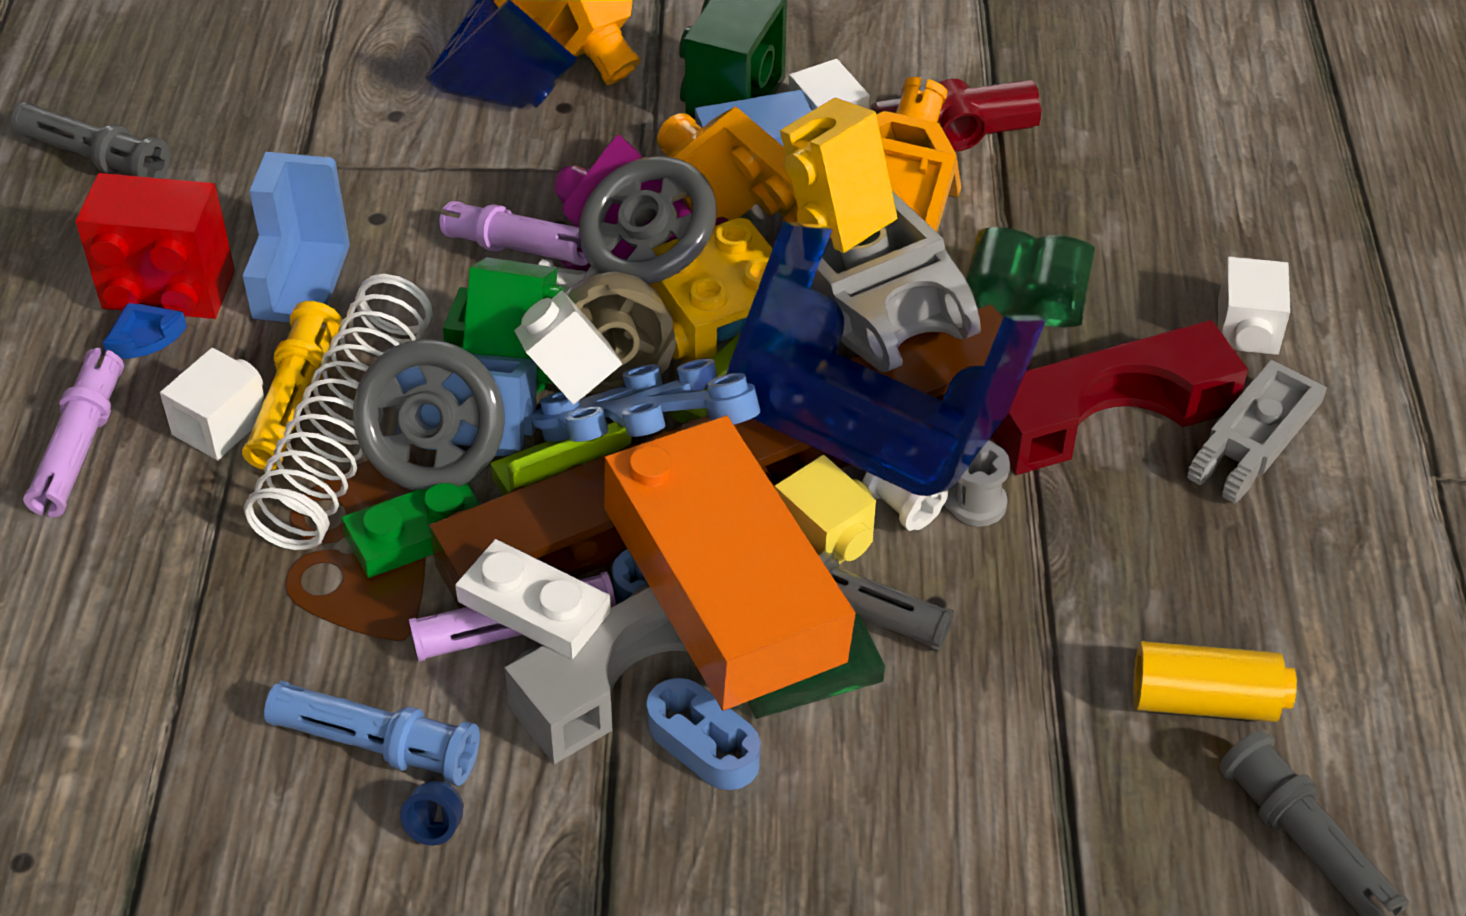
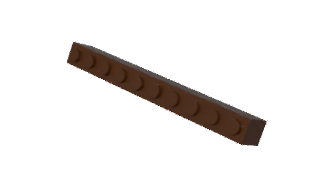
M990 304L977 309L981 325L979 334L964 340L954 338L943 332H925L914 335L903 341L898 347L903 360L902 366L885 373L876 369L859 355H855L845 362L809 376L799 377L789 384L758 395L760 413L750 420L733 425L772 485L775 486L822 455H825L837 467L843 468L894 447L896 440L947 408L955 409L964 417L986 409L989 381L1002 378L1011 373L1029 370L1032 350L995 307ZM708 415L700 419L689 420L677 428L644 441L633 442L625 448L608 455L709 422ZM608 455L585 464L572 466L565 472L526 487L516 488L504 496L468 510L455 512L447 518L429 525L435 566L459 608L467 606L459 603L457 600L456 583L495 539L574 578L614 562L623 551L628 549L604 509L605 457Z

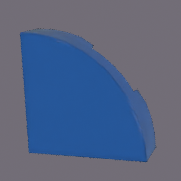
M128 303L103 341L105 353L109 350L117 354L121 359H129L149 355L165 348L174 342L186 329L184 313L143 304Z

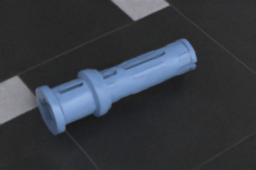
M283 680L279 681V684L275 683L268 694L264 709L265 721L270 725L291 728L331 741L383 754L384 760L394 769L404 771L410 766L432 771L444 775L445 781L455 786L462 785L469 777L479 749L480 732L479 727L474 723L464 721L458 726L432 720L425 718L424 712L421 709L412 706L401 708L394 713L345 698L291 685Z

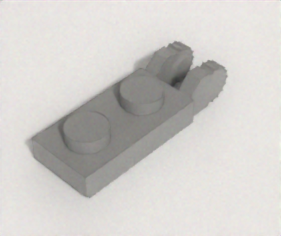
M1270 360L1211 429L1209 440L1196 454L1189 467L1187 478L1198 485H1203L1216 470L1223 455H1226L1239 462V464L1227 477L1222 497L1234 504L1238 503L1242 496L1251 488L1258 473L1263 475L1322 404L1327 387Z

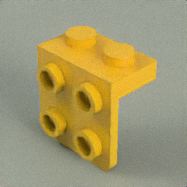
M736 218L714 226L707 245L689 266L668 279L649 284L658 292L672 317L676 348L672 357L676 360L681 358L684 363L698 359H712L717 354V328L792 301L799 294L798 280L753 223L746 218ZM676 239L653 248V252L658 257L674 247L679 240Z

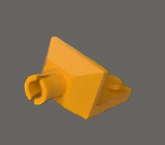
M493 0L530 53L571 59L585 53L601 73V78L606 85H611L624 79L636 69L635 66L641 63V59L636 52H633L620 30L631 16L633 0Z
M908 77L905 79L902 87L903 93L897 112L883 111L876 115L892 191L937 232L948 195L959 197L961 191L957 155L940 124L937 123L948 91L943 85L930 79L927 80L925 91L919 90L922 82L921 77Z
M736 106L712 119L703 128L696 124V121L686 113L675 114L663 123L657 135L658 145L668 157L677 158L691 164L706 177L715 195L716 218L725 217L729 221L740 218L755 204H758L769 216L774 215L776 212L783 216L782 221L788 231L800 227L797 221L798 206L792 181L784 166V158L786 156L784 147ZM690 197L683 198L686 205L692 210Z

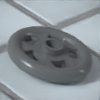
M645 157L620 166L608 174L595 187L582 210L579 222V240L585 258L598 273L621 272L638 276L647 284L660 282L676 275L700 255L712 235L717 215L713 189L706 177L697 168L673 157ZM651 180H663L662 191L656 193L651 190H640L641 183ZM689 196L692 202V213L678 218L673 203ZM613 203L621 205L618 212V224L615 225L604 222L606 214ZM653 219L649 224L644 226V224L647 221ZM671 235H675L679 242L670 250L657 257L653 252V248L663 244ZM622 239L631 247L636 248L627 260L619 258L611 252Z
M422 339L396 345L380 355L370 365L363 375L355 394L353 423L358 443L372 466L393 483L416 491L418 489L428 490L430 487L440 483H450L461 487L478 477L491 463L499 449L504 432L505 412L498 385L481 361L465 349L454 344L439 340ZM419 366L425 377L426 384L416 386L404 393L396 376L409 368ZM453 373L458 375L473 393L461 405L456 397L443 387V383ZM425 404L434 405L439 410L441 418L437 426H429L422 420L421 410ZM395 406L397 407V424L401 433L383 435L379 423V408ZM462 420L478 428L474 442L467 451L451 443V440L459 431ZM411 444L426 449L435 448L437 453L434 467H423L408 462Z

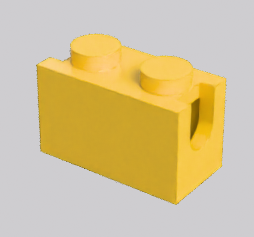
M834 97L780 130L786 155L784 166L792 181L798 206L797 221L804 232V236L815 241L824 236L832 238L834 249L845 253L898 219L875 111Z

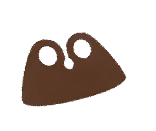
M410 452L408 462L418 465L414 455ZM365 461L357 465L354 476L346 479L348 489L344 495L337 499L338 503L345 508L346 515L413 492L414 490L393 483L379 473L369 461ZM350 468L345 471H342V473H348L350 471ZM326 479L323 481L334 493L340 491L342 486L341 480ZM318 484L310 489L323 494H328V492ZM304 493V495L315 502L332 500V498H319ZM293 509L291 510V527L304 531H316L305 523L304 514L298 513ZM342 523L334 529L327 530L321 544L337 543L342 538H345ZM297 534L300 538H302V539H304V540H310V539H312V538L315 537V536H302V535ZM336 549L315 551L297 560L289 570L286 579L287 595L297 606L333 624L376 638L403 641L411 634L409 619L418 618L424 587L426 557L368 578L354 553L345 554ZM331 563L342 571L343 580L337 590L330 594L312 595L306 592L301 585L302 574L315 564Z

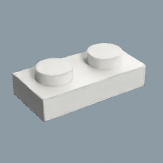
M496 539L455 585L459 603L572 660L611 613L609 594Z

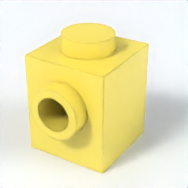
M825 455L817 458L774 486L818 555L823 551L834 555V559L839 560V564L845 560L853 561L860 557L873 542L876 500L861 481L851 479Z

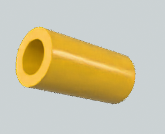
M1140 641L1138 644L1133 679L1134 708L1137 711L1278 722L1282 709L1291 710L1294 707L1297 690L1295 668L1285 667L1282 653Z

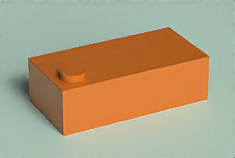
M727 415L605 457L604 509L722 711L848 663L856 612Z

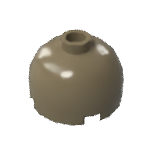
M615 271L593 274L572 285L566 292V295L609 342L622 362L620 367L587 394L595 395L625 385L622 374L635 367L655 364L659 366L661 375L669 367L676 348L673 321L662 298L652 286L638 276Z

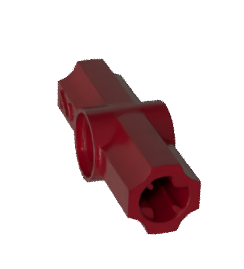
M946 79L939 82V84L947 89L948 93L945 103L942 104L937 123L940 124L954 151H964L974 147L986 134L1040 126L1042 110L1039 101V90L1034 80L971 89L965 81L960 79ZM901 98L875 102V104H871L870 110L875 111L876 114L883 111L895 113L898 110Z

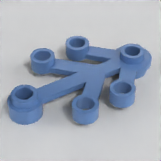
M698 359L680 365L677 368L679 380L664 385L659 366L650 364L635 367L624 372L622 376L625 385L581 398L574 405L563 392L548 395L540 400L542 408L536 410L531 415L533 426L541 429L545 441L570 439L573 442H582L598 438L608 432L605 417H609L625 427L628 436L638 437L655 433L665 427L662 412L706 408L709 421L727 415L733 424H738L756 417L760 413V407L755 386L747 383L745 374L734 373L718 377L713 359Z

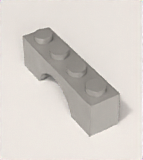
M649 584L641 586L630 598L612 607L611 613L573 660L546 646L526 650L515 662L504 667L509 709L554 765L612 731L611 691L625 670L637 661L653 654L668 651H687Z

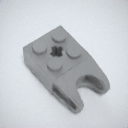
M893 191L898 219L845 253L834 249L832 238L824 236L817 241L804 236V232L800 227L784 233L794 276L799 282V294L845 346L883 373L902 366L903 360L898 347L903 341L914 335L925 332H943L954 338L964 340L979 334L981 331L980 318L973 294L967 281L945 250L943 238Z

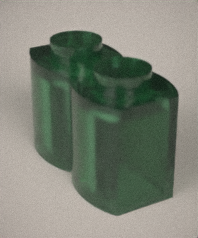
M990 227L980 229L977 233L966 281L973 294L977 309L992 304L1004 319L1023 316L1030 321L1050 327L1066 328L1080 326L1083 321L1091 280L1095 247L1083 240L1067 236L1035 238L1028 233L1011 228Z

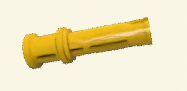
M303 301L296 304L290 314L289 323L291 330L286 340L281 341L276 347L274 362L277 371L262 403L249 439L242 449L244 459L256 468L264 470L268 459L274 456L277 442L284 437L283 433L287 423L293 420L296 406L302 402L306 388L312 384L311 380L315 371L321 367L320 363L324 354L329 351L333 337L338 334V329L343 319L339 313L324 303ZM322 323L325 324V329L321 327ZM285 444L283 445L281 452H285L287 448ZM276 462L273 463L271 470L277 468Z

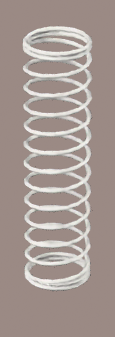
M389 274L373 275L362 282L355 301L349 307L347 317L342 320L338 334L331 341L330 350L324 354L320 363L321 367L313 375L312 384L306 388L302 402L296 406L293 420L287 423L283 433L284 437L277 442L274 456L268 459L264 469L265 474L258 478L254 488L255 492L249 495L243 508L248 523L256 533L267 541L293 550L312 549L321 544L330 525L328 516L337 512L339 507L337 498L346 493L348 489L346 479L355 475L357 470L356 461L363 458L364 453L360 447L359 453L353 456L339 442L351 445L359 444L358 440L339 437L326 430L315 419L327 420L338 424L356 437L355 429L350 426H354L353 421L335 413L324 401L336 402L353 410L354 401L344 396L332 383L344 384L357 389L360 382L351 378L341 366L354 367L365 372L369 366L360 362L348 348L364 350L378 357L383 354V352L369 346L357 332L375 334L383 337L395 346L399 345V343L420 340L423 337L425 329L428 327L433 316L432 305L425 293L414 283L400 276ZM379 283L395 284L406 289L418 298L424 307L425 319L423 321L413 307L400 299L378 294L365 296V291L372 285ZM385 299L400 304L413 313L419 324L407 327V325L393 316L372 311L366 301ZM361 317L369 328L354 327L353 319ZM382 318H385V319H388V320H390V321H393V322L396 323L397 325H394V324H392V323H390V322H388V321H385V320H383ZM367 319H369L377 327L387 332L399 335H409L410 339H399L391 337L386 333H383L380 330L376 329ZM353 333L356 340L362 345L346 344L344 336ZM344 350L347 356L354 362L337 361L336 352ZM336 367L338 372L347 380L328 378L327 369ZM321 373L324 378L323 380H319ZM327 384L339 398L320 396L318 386ZM311 391H313L315 397L309 398ZM318 401L331 416L311 414L309 404ZM304 408V411L307 415L300 416V413ZM379 408V423L384 415L382 408ZM310 419L312 424L326 436L319 433L303 432L300 428V421ZM293 426H295L298 433L290 434ZM301 437L303 442L314 452L322 456L307 451L293 450L290 440ZM306 437L317 438L331 443L342 450L348 458L328 454L316 447ZM284 444L289 451L281 452ZM292 455L296 462L314 475L329 480H341L342 486L340 491L334 493L325 482L311 474L299 470L284 469L281 464V457ZM298 456H306L318 460L333 469L338 476L320 472L307 465ZM327 459L337 462H350V471L343 474L335 464ZM276 462L279 470L271 471L273 463ZM283 474L292 485L308 495L319 498H332L333 504L331 509L325 512L317 502L304 494L290 489L275 488L271 476ZM290 475L309 479L324 488L328 494L310 490L299 484ZM266 481L270 488L261 489L263 482ZM262 498L279 499L296 512L310 516L316 523L317 530L304 531L282 522L266 508ZM257 501L265 515L287 531L302 536L315 537L310 540H296L273 532L256 517L252 507L253 503Z

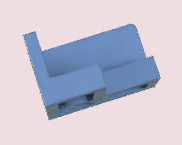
M265 152L249 190L259 236L243 273V281L252 319L289 322L292 309L300 302L316 301L329 305L347 256L350 242L336 161L330 157Z

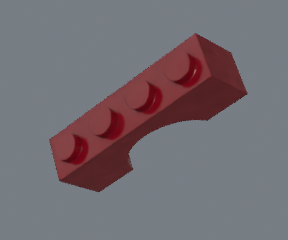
M1209 320L1187 327H1177L1151 337L1132 342H1123L1111 348L1078 357L1065 358L1053 364L1020 373H1011L1002 378L991 380L988 387L984 425L996 445L1003 448L1009 456L1010 468L1016 476L1072 460L1078 426L1090 415L1104 409L1124 406L1145 408L1168 417L1181 427L1221 417L1242 394L1248 368L1215 323Z

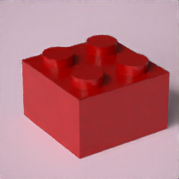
M98 173L75 222L101 309L122 311L128 303L143 304L181 311L184 313V317L216 319L235 273V267L215 183Z

